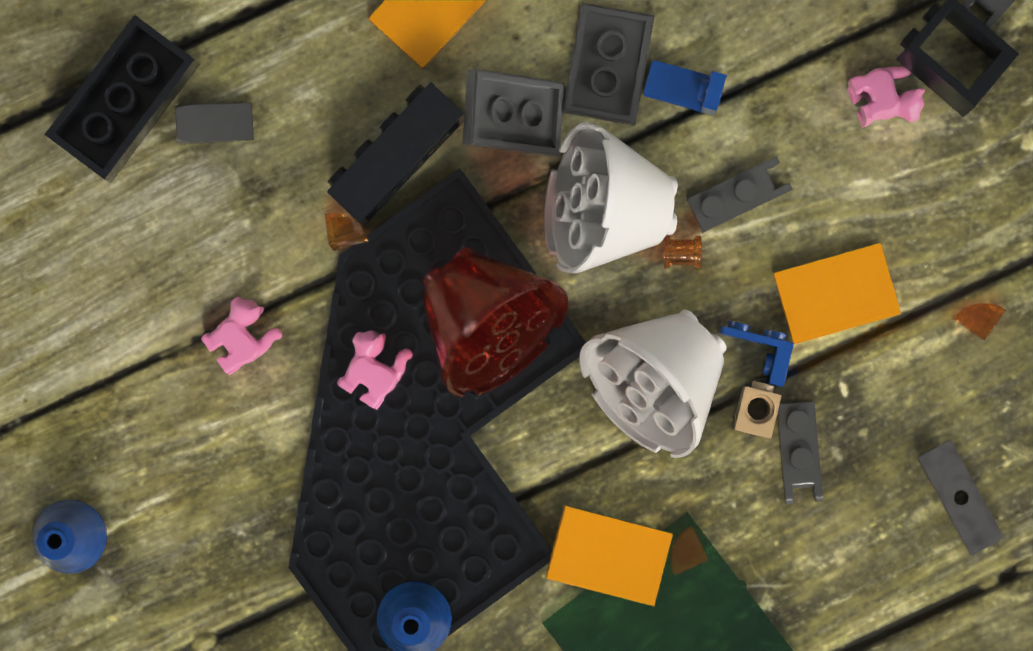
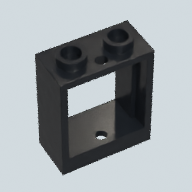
M947 0L942 6L936 1L922 17L926 22L925 26L920 31L913 28L899 45L904 50L896 60L964 117L976 107L1019 53L957 0ZM944 18L992 58V61L968 89L920 48Z

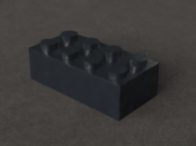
M134 15L44 135L104 180L112 183L200 64Z
M432 82L425 88L421 84L417 86L406 98L405 101L408 106L400 115L394 111L379 127L382 130V134L374 142L367 139L354 153L357 160L348 169L344 166L340 167L328 180L331 187L326 192L362 227H365L464 122V113Z

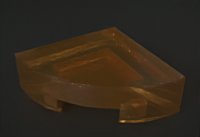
M338 212L325 214L328 244L333 251L368 241L364 229L356 220Z
M974 304L959 311L953 320L981 340H985L1006 309L995 304Z
M693 526L686 528L680 533L672 546L670 564L674 576L708 560Z

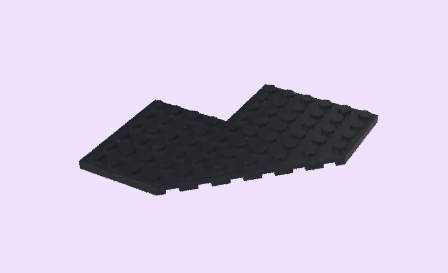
M460 168L339 255L337 275L288 568L348 651H394L380 636L377 627V612L385 595L402 583L415 581L426 583L444 595L450 606L452 616L449 636L549 564L552 548L471 438V435L579 358L581 349L586 341ZM373 330L379 334L384 333L386 335L384 348L375 359L388 366H393L395 358L401 350L407 348L413 353L412 358L407 360L406 369L400 381L384 397V401L378 409H373L359 399L363 394L368 393V388L360 383L352 394L337 385L339 378L344 377L349 363L355 355V347L352 340L357 332L363 333ZM408 619L404 623L409 629L417 630L419 628L418 623L413 619Z

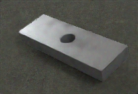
M950 439L916 457L969 555L972 556L1004 539L1002 532ZM959 490L965 494V500L961 504H957L954 501V495Z

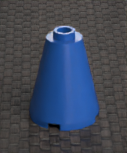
M79 500L57 501L46 507L35 521L32 532L34 550L38 558L48 568L65 574L79 573L92 567L101 557L107 544V528L102 516L90 505Z
M418 581L402 583L391 589L382 599L377 612V627L380 636L394 651H435L446 640L452 623L450 606L444 595L433 586ZM408 619H413L418 623L419 628L412 630L404 623Z

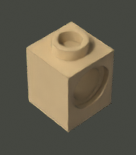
M753 381L751 388L742 386L732 430L771 439L782 395L773 393V385ZM755 398L764 400L767 405L766 415L759 420L753 419L748 413V405Z

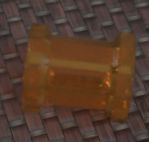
M665 236L663 242L664 269H670L671 265H694L696 269H701V236H695L694 239H671L670 236Z

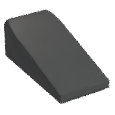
M252 103L175 106L177 143L180 145L254 140Z

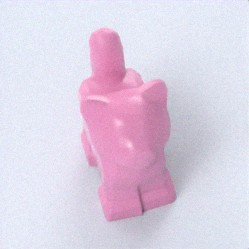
M904 66L877 68L865 76L860 75L849 80L847 91L852 105L858 103L862 97L866 98L868 102L867 105L860 107L861 111L857 112L862 128L867 127L875 120H887L895 116L901 117L908 122H914L919 119L920 112L924 107L922 95L925 89L908 90L900 95L896 92L894 79H903L912 74Z
M236 297L231 301L229 316L213 332L206 333L201 338L210 352L222 345L225 346L228 356H221L216 360L225 373L229 375L241 369V366L251 363L262 356L275 340L282 337L281 330L273 328L269 329L260 340H257L246 327L258 320L264 311V307L258 306L254 300Z
M371 330L363 333L357 332L353 337L352 342L355 347V355L349 363L344 377L339 378L337 385L351 394L360 383L368 388V393L363 394L359 399L373 409H378L384 401V397L400 381L406 369L407 360L412 358L413 353L407 348L398 352L393 366L377 361L375 358L384 348L386 335Z

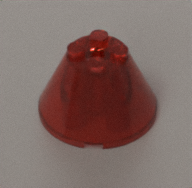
M468 247L460 250L453 260L441 269L431 270L423 279V285L426 287L423 294V304L441 377L446 388L458 397H464L465 394L463 392L474 391L477 396L487 393L508 382L523 371L548 346L544 341L545 337L553 326L557 329L561 327L568 309V296L557 282L475 253Z

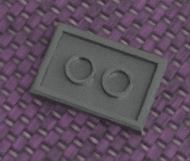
M582 3L562 113L632 126L636 125L654 15Z
M468 69L462 145L550 157L559 156L564 82Z

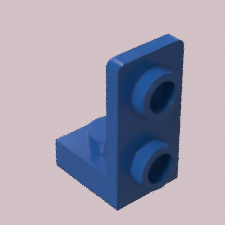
M653 61L643 95L651 99L714 116L719 106L727 75L714 71L710 75H706L667 63Z
M728 321L727 327H718L717 334L774 347L773 354L766 353L762 375L767 376L766 384L784 387L794 345L792 342L785 341L787 334L765 329L762 336L750 333V325L734 321Z

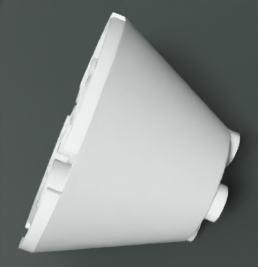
M580 123L566 135L558 149L559 152L564 153L558 170L551 169L544 205L546 244L549 254L557 256L560 263H557L556 267L566 273H580L656 246L666 235H672L675 232L677 216L673 211L674 196L676 195L678 184L674 176H668L598 124Z
M683 309L679 314L663 316L593 336L583 345L579 360L583 377L586 378L589 375L596 389L591 395L603 412L620 430L652 452L657 453L660 449L672 452L670 454L672 458H680L690 454L700 442L724 365L723 353L727 348L724 341L719 336L710 334L698 322L697 317L691 311Z

